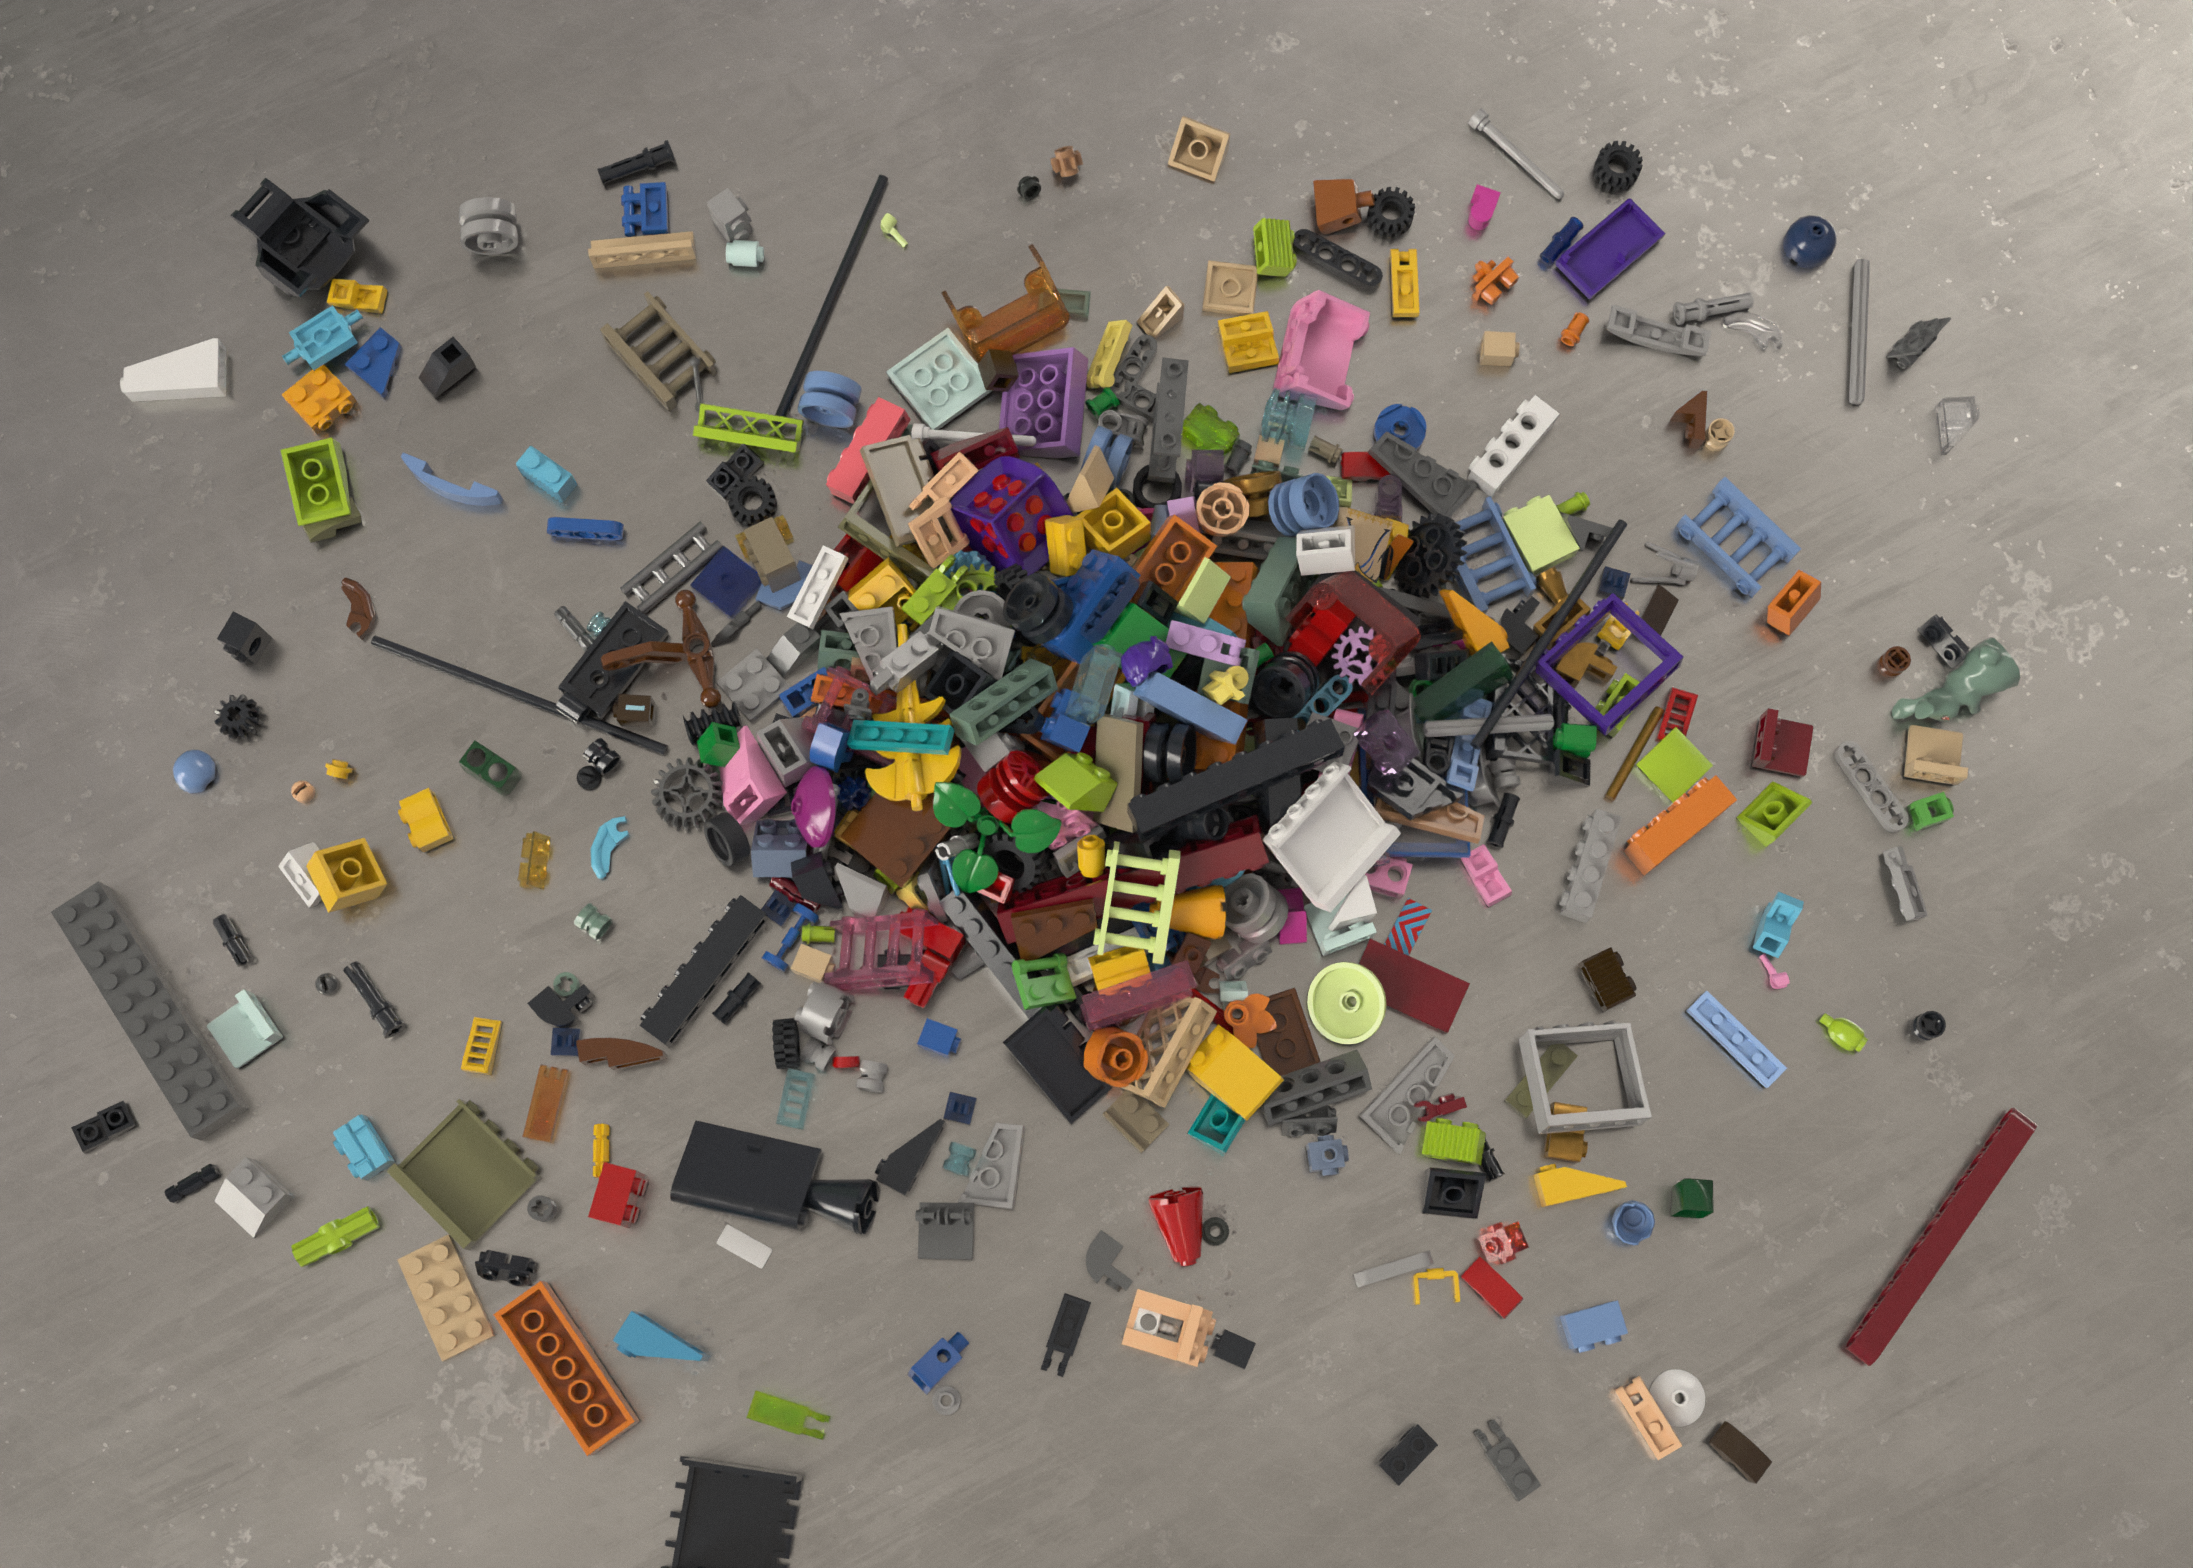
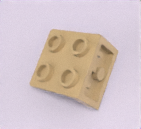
M1911 725L1908 730L1904 777L1958 785L1967 779L1968 768L1960 767L1963 734Z

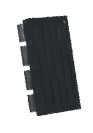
M1058 1004L1052 1005L1049 1009L1043 1006L1002 1043L1064 1118L1072 1124L1112 1087L1094 1078L1085 1069L1084 1051L1087 1042L1079 1046L1085 1040V1037L1072 1022H1068L1063 1026L1069 1018Z

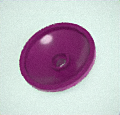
M812 766L805 772L797 786L791 804V810L798 829L805 841L814 848L824 847L828 843L835 821L833 783L828 771L822 766Z

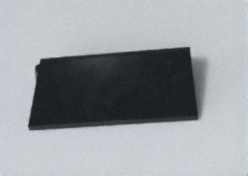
M695 1120L671 1187L670 1199L676 1203L799 1231L802 1226L807 1225L810 1210L806 1209L805 1200L822 1150Z

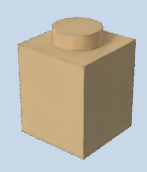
M1484 331L1481 339L1480 365L1511 366L1514 358H1518L1520 343L1515 342L1516 333Z
M801 944L791 970L795 974L820 983L822 981L825 982L826 978L831 979L836 964L833 963L832 955Z

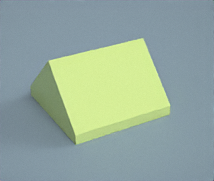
M1205 557L1174 612L1205 624L1231 576Z

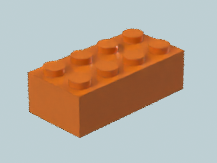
M1717 775L1710 780L1704 777L1687 792L1689 797L1684 793L1667 808L1669 813L1663 810L1647 824L1649 829L1643 826L1626 841L1629 846L1623 852L1644 876L1737 801Z

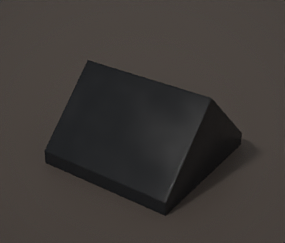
M1432 1167L1426 1169L1422 1213L1478 1219L1486 1173Z

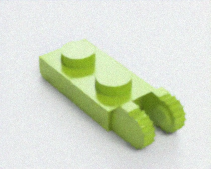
M952 554L941 564L939 569L936 568L902 606V610L920 625L934 614L936 606H941L955 591L957 584L969 571V568L963 565L957 570L952 579L944 575L955 563L956 557Z

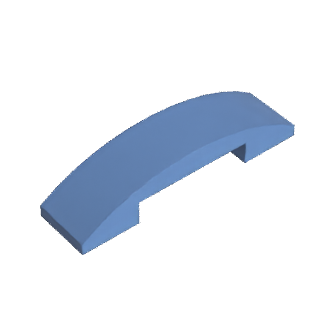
M406 453L401 455L404 463L422 484L447 499L479 506L497 505L503 501L502 496L495 489L474 481L471 489L467 490L431 475L433 470L426 461Z
M1467 694L1459 719L1488 718L1493 702ZM1476 734L1454 736L1450 765L1447 770V783L1473 792L1479 770L1477 763L1480 749H1474L1470 743Z

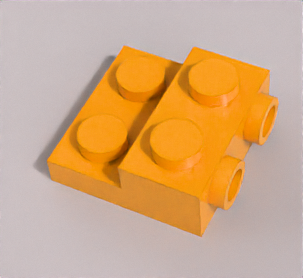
M324 364L315 370L312 369L282 394L283 398L316 434L330 428L336 418L341 414L348 413L352 409L353 404L357 402L351 392Z

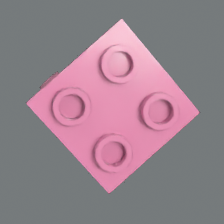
M1058 801L1056 810L1059 815L1057 819H1060L1062 822L1056 839L1048 848H1060L1068 840L1076 836H1085L1090 833L1092 828L1098 826V823L1088 817L1085 811L1069 810Z

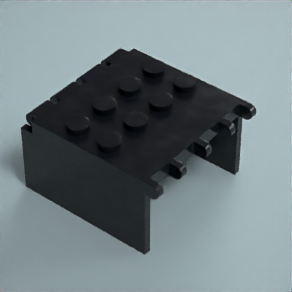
M680 1456L679 1462H682L684 1466H689L687 1482L675 1483V1488L685 1489L681 1512H670V1517L680 1519L676 1541L665 1540L666 1547L675 1548L672 1567L661 1566V1568H788V1564L778 1563V1558L789 1559L793 1535L783 1534V1528L794 1530L798 1506L788 1505L787 1503L788 1499L799 1501L802 1474Z

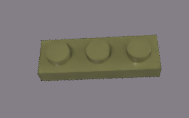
M1565 1044L1550 1045L1539 1058L1547 1093L1578 1057ZM1526 1075L1504 1100L1525 1119L1533 1111Z

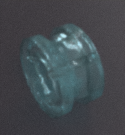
M601 611L597 612L589 621L587 631L595 632L594 635L597 637L611 618H605L604 613Z

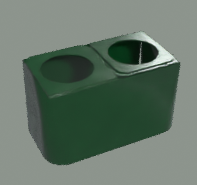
M474 740L458 763L465 772L502 796L509 795L521 780V771L497 754L494 755V752ZM478 749L483 750L486 755L485 762L478 767L471 766L468 763ZM495 763H502L507 767V776L502 781H494L489 776V769Z
M1684 1178L1673 1185L1671 1217L1705 1218L1714 1213L1713 1180Z

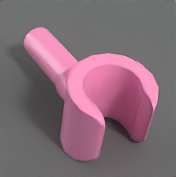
M1766 954L1759 956L1768 970L1772 988L1781 989L1787 987L1789 984L1787 973H1777Z

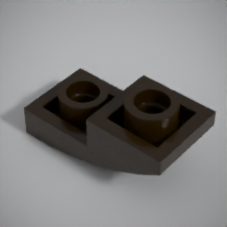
M1724 1421L1709 1442L1726 1462L1733 1463L1749 1482L1757 1484L1772 1463L1750 1439L1729 1422Z

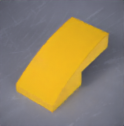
M332 279L327 303L349 310L358 309L361 312L382 314L388 290L384 286L361 285L355 280Z

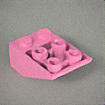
M747 725L743 726L737 733L740 749L725 767L719 766L720 780L723 783L721 786L723 805L740 825L760 820L787 793Z

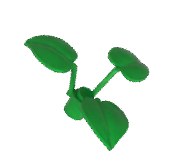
M936 782L934 785L933 810L937 820L945 826L954 828L961 827L965 824L966 820L970 822L977 820V829L981 833L977 853L970 849H964L953 861L952 873L958 887L967 893L985 889L992 885L997 878L998 865L995 859L989 855H982L987 835L996 833L999 826H1001L1010 837H1016L1015 844L1020 851L1037 853L1046 849L1056 839L1061 828V820L1039 810L1026 809L1014 816L1011 824L1013 831H1011L1004 822L992 815L986 807L980 809V800L971 790L948 782Z

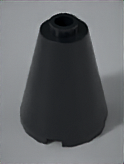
M871 1179L812 1180L805 1200L806 1209L856 1234H866L872 1226L876 1211L872 1210L873 1201H879V1186L877 1181Z

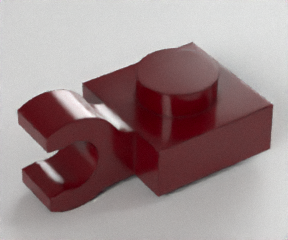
M1454 1093L1439 1096V1102L1433 1104L1423 1100L1414 1103V1107L1424 1106L1427 1110L1424 1116L1418 1118L1422 1122H1427L1438 1115H1445L1467 1108L1465 1098L1455 1096Z

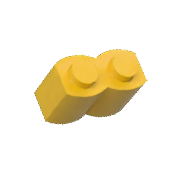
M430 788L399 801L401 809L398 810V814L404 824H409L411 832L408 833V838L414 848L418 847L422 852H426L453 840V835L443 815L439 801Z

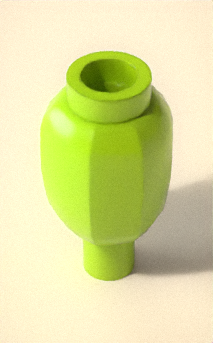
M1825 1013L1819 1020L1820 1023L1828 1027L1830 1038L1848 1051L1855 1049L1860 1052L1869 1040L1864 1036L1865 1033L1861 1027L1846 1018L1839 1017L1834 1019Z

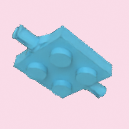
M332 305L289 332L294 340L295 348L282 355L283 359L289 365L302 357L313 370L319 368L358 343L352 334L350 326L363 319L362 315L356 309L344 317Z

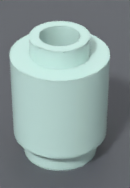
M733 240V242H727V263H732L733 266L758 267L759 262L764 261V247L759 246V241Z

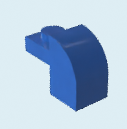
M829 722L819 723L810 748V761L838 773L841 763L850 762L854 753L847 749L850 731Z

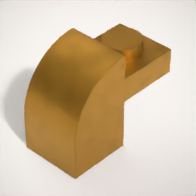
M1583 642L1578 643L1561 658L1554 671L1564 680L1569 681L1570 685L1575 688L1585 671L1609 682L1617 666L1613 665V662L1605 656L1594 655L1599 645Z

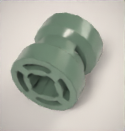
M589 903L577 915L574 925L581 930H589V936L597 941L609 929L613 919L606 914L600 915L598 908Z

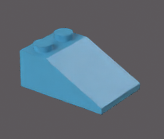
M637 1311L630 1312L613 1339L614 1342L619 1344L617 1350L630 1358L647 1356L708 1361L711 1357Z

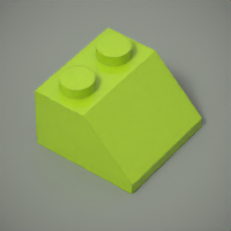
M1078 752V754H1063L1034 777L1035 781L1069 810L1104 812L1118 785L1110 777L1111 774L1107 770L1097 767L1092 763L1093 759L1082 752Z

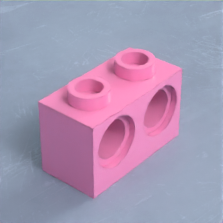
M1381 856L1374 864L1375 872L1365 874L1371 891L1401 900L1404 896L1413 864L1407 863V859L1404 857L1390 858ZM1397 870L1401 875V880L1397 882L1392 881L1388 877V871Z

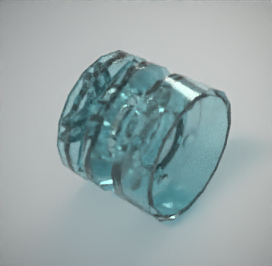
M1274 387L1271 396L1266 402L1263 414L1261 441L1268 442L1270 432L1274 431L1277 432L1274 444H1279L1282 435L1287 434L1288 447L1305 451L1317 397L1300 394L1296 404H1292L1291 391L1287 390L1283 402L1278 400L1280 389Z

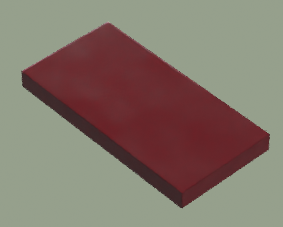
M1371 938L1359 961L1360 965L1369 969L1379 979L1385 992L1387 1006L1446 1033L1449 1032L1470 983Z

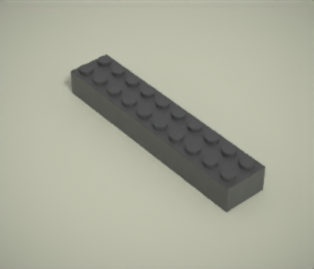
M98 881L51 911L189 1136L194 1139L203 1140L248 1110L247 1105L111 888Z

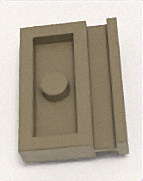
M1128 1090L1102 1114L1141 1154L1169 1126V1123L1141 1096Z

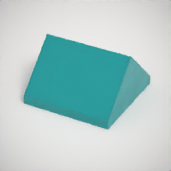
M1211 1094L1187 1134L1224 1156L1244 1124L1245 1119Z

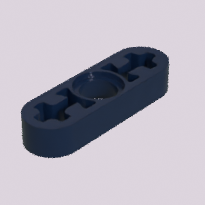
M1128 571L1120 574L1082 625L1081 635L1091 643L1099 642L1138 590L1139 580Z

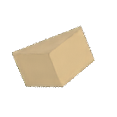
M1165 286L1136 322L1147 335L1157 339L1183 319L1185 304L1169 286Z

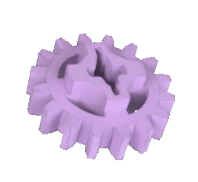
M1360 627L1356 634L1352 629H1349V637L1346 638L1341 634L1342 644H1334L1333 646L1339 650L1338 653L1332 654L1333 659H1338V663L1333 667L1334 669L1341 668L1343 671L1339 677L1343 678L1348 675L1350 684H1352L1354 679H1358L1360 686L1363 685L1364 679H1368L1372 684L1374 683L1373 676L1376 675L1381 678L1383 675L1380 669H1388L1389 665L1384 663V659L1391 657V654L1384 653V650L1389 645L1388 643L1381 645L1380 641L1383 636L1380 634L1375 638L1373 636L1374 629L1372 628L1368 634L1364 633L1363 627ZM1359 638L1368 639L1375 645L1371 647L1363 645ZM1350 642L1352 651L1349 656L1343 658V651ZM1361 649L1363 653L1373 651L1365 658V663H1361L1360 660L1349 662V660L1357 655L1356 650ZM1379 654L1378 665L1372 670L1370 665L1372 657ZM1356 666L1361 668L1363 674L1353 673L1347 667Z

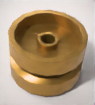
M1266 471L1223 480V482L1240 488L1246 501L1248 500L1249 503L1248 517H1257L1269 514L1268 500L1270 493L1267 492L1271 491L1275 485L1282 483L1280 471Z

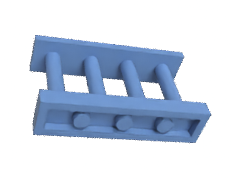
M1724 477L1712 491L1715 494V499L1693 520L1685 514L1676 526L1679 528L1680 534L1685 539L1693 541L1736 583L1737 588L1743 594H1748L1752 598L1762 588L1757 581L1779 560H1784L1788 564L1801 548L1732 482ZM1722 505L1727 506L1734 512V517L1710 538L1700 526ZM1741 523L1746 524L1753 530V535L1729 556L1718 545ZM1760 541L1765 542L1772 549V553L1748 574L1738 563Z
M1491 496L1487 497L1482 505L1484 511L1455 522L1461 525L1459 530L1463 531L1489 520L1495 532L1490 536L1462 547L1461 549L1467 552L1466 555L1460 558L1464 565H1458L1457 567L1460 575L1453 574L1464 598L1484 614L1489 609L1490 602L1520 589H1523L1528 598L1532 596L1537 585L1533 573L1527 571L1501 518L1502 511L1497 502L1494 503ZM1495 544H1501L1506 557L1475 570L1468 568L1465 561L1467 556ZM1509 566L1512 567L1517 580L1487 593L1480 592L1476 584L1478 579Z

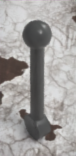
M693 357L690 360V365L693 367L697 400L694 407L696 411L700 412V404L704 403L701 398L698 371L700 360L697 357Z

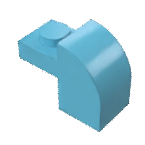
M1778 892L1772 903L1769 902L1764 910L1756 931L1753 949L1779 958L1789 942L1792 925L1802 911L1804 901Z

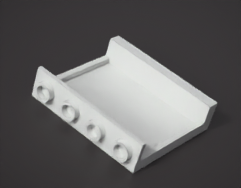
M1335 761L1324 769L1323 774L1305 790V794L1295 804L1289 807L1285 816L1270 828L1269 833L1263 839V842L1314 906L1328 912H1332L1401 834L1396 826L1385 823L1349 776L1348 772L1352 768L1349 765Z

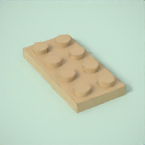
M449 1234L397 1259L442 1362L496 1336L456 1245Z

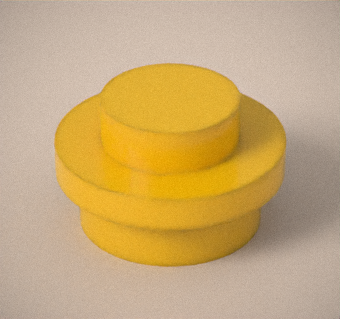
M332 759V763H326L325 765L327 775L348 779L349 773H352L353 768L348 767L349 762Z

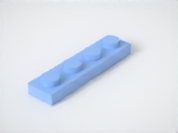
M1705 991L1686 1010L1765 1088H1768L1787 1069L1708 991Z

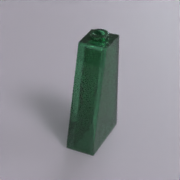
M1491 641L1414 697L1413 701L1417 706L1414 712L1422 723L1426 720H1445L1514 678V675L1507 660Z

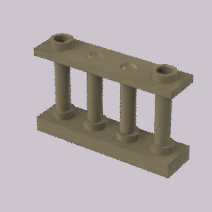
M647 291L644 293V296L649 306L620 329H613L607 323L600 328L604 340L670 412L677 406L674 398L676 391L694 377L693 367L690 366L669 384L667 382L665 384L661 383L658 379L660 377L659 373L688 350L700 360L699 372L706 368L712 376H715L717 374L714 366L716 360L707 350L703 352L666 312L665 309L667 307L660 297L656 296L654 298ZM654 314H657L665 324L637 347L632 346L630 348L625 343L626 337ZM671 332L681 340V343L655 364L646 366L642 362V355Z

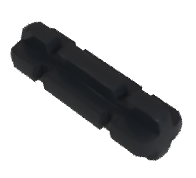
M208 1164L201 1168V1172L196 1171L177 1182V1186L172 1185L165 1189V1196L169 1202L175 1203L183 1198L182 1195L187 1196L206 1185V1181L211 1182L218 1178L219 1172L213 1164Z

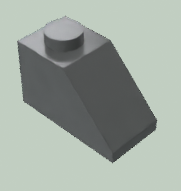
M797 622L782 635L766 659L785 679L819 650L821 637L814 629L812 630Z

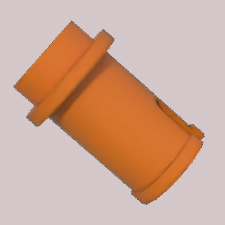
M1576 312L1568 327L1562 330L1561 341L1568 346L1578 344L1581 333L1589 323V318L1581 312Z

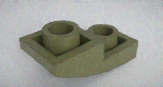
M352 497L349 498L350 515L302 526L310 543L335 537L336 529L361 523V514Z

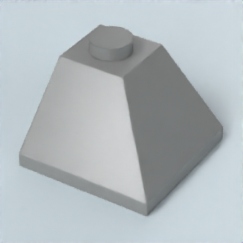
M837 863L835 869L849 908L855 914L853 918L868 925L869 921L876 924L890 897L887 886Z

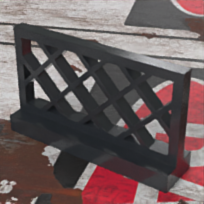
M1499 653L1489 660L1492 675L1491 680H1487L1486 700L1493 702L1491 711L1507 689V683L1510 684L1513 680L1507 673V667H1513L1519 671L1525 661L1506 658L1504 653ZM1537 663L1526 678L1535 690L1527 695L1520 688L1517 694L1522 700L1516 705L1510 702L1508 705L1509 711L1507 712L1506 709L1501 717H1507L1511 713L1515 716H1524L1517 709L1523 703H1526L1535 713L1534 715L1544 714L1543 711H1545V714L1553 716V688L1546 681L1540 685L1531 676V673L1536 671ZM1537 692L1545 700V706L1541 709L1530 699ZM1553 727L1551 730H1544L1541 734L1538 731H1529L1535 738L1528 744L1517 732H1508V736L1507 733H1490L1486 739V760L1497 761L1498 758L1551 765L1553 762ZM1511 737L1522 747L1520 751H1507V741ZM1538 740L1545 748V756L1537 755L1530 746Z

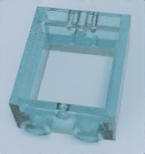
M1100 644L1095 645L1082 657L1065 716L1089 727L1104 716L1122 653L1116 652L1115 648L1110 645Z

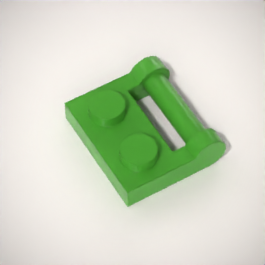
M1056 953L1053 957L1031 961L1023 959L1013 961L1012 971L1024 1010L1072 1002L1076 999L1067 969V957L1064 953ZM1049 968H1054L1056 975L1028 979L1027 972Z

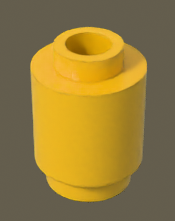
M1086 835L1077 842L1078 868L1083 876L1094 878L1102 875L1103 869L1106 867L1105 842L1096 835Z

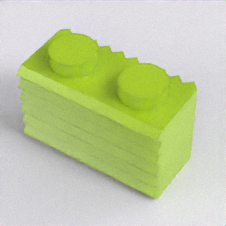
M1262 218L1253 227L1257 274L1286 277L1295 268L1297 263L1296 254L1293 253L1292 249L1295 235L1294 231L1290 229V221Z
M1436 1118L1435 1122L1427 1121L1422 1155L1429 1158L1481 1165L1486 1133L1478 1129L1479 1125L1475 1123L1462 1122V1126L1452 1125L1451 1120Z

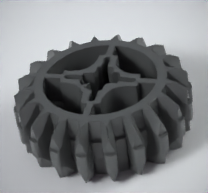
M688 757L686 764L683 765L682 760L679 758L676 760V767H673L671 763H667L666 766L669 769L667 773L659 770L658 773L663 779H654L653 781L659 788L651 790V794L657 797L652 800V804L659 806L656 812L659 816L664 815V822L668 823L673 819L672 825L675 828H678L682 822L685 830L689 829L690 822H692L697 829L700 826L699 820L702 819L704 823L709 820L706 817L708 814L713 817L717 816L713 807L722 808L723 804L716 799L722 798V791L719 789H721L723 783L722 781H716L720 775L717 771L711 773L712 766L710 764L703 767V763L698 759L695 765H693L692 758ZM693 774L704 778L708 782L709 790H703L702 787L695 786ZM683 776L682 782L679 785L670 786L674 780ZM690 786V789L693 793L688 795L686 802V798L683 794L687 793V789H689ZM667 797L681 801L683 812H677L670 808ZM707 798L706 802L703 804L702 807H700L696 811H693L695 803H697L698 801H705V799Z

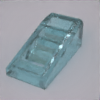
M788 1068L776 1124L801 1130L804 1129L815 1085V1074ZM793 1079L807 1082L806 1087L792 1084ZM790 1091L805 1093L804 1098L790 1095ZM788 1101L800 1103L802 1108L787 1106ZM785 1112L798 1114L800 1118L796 1120L784 1117Z

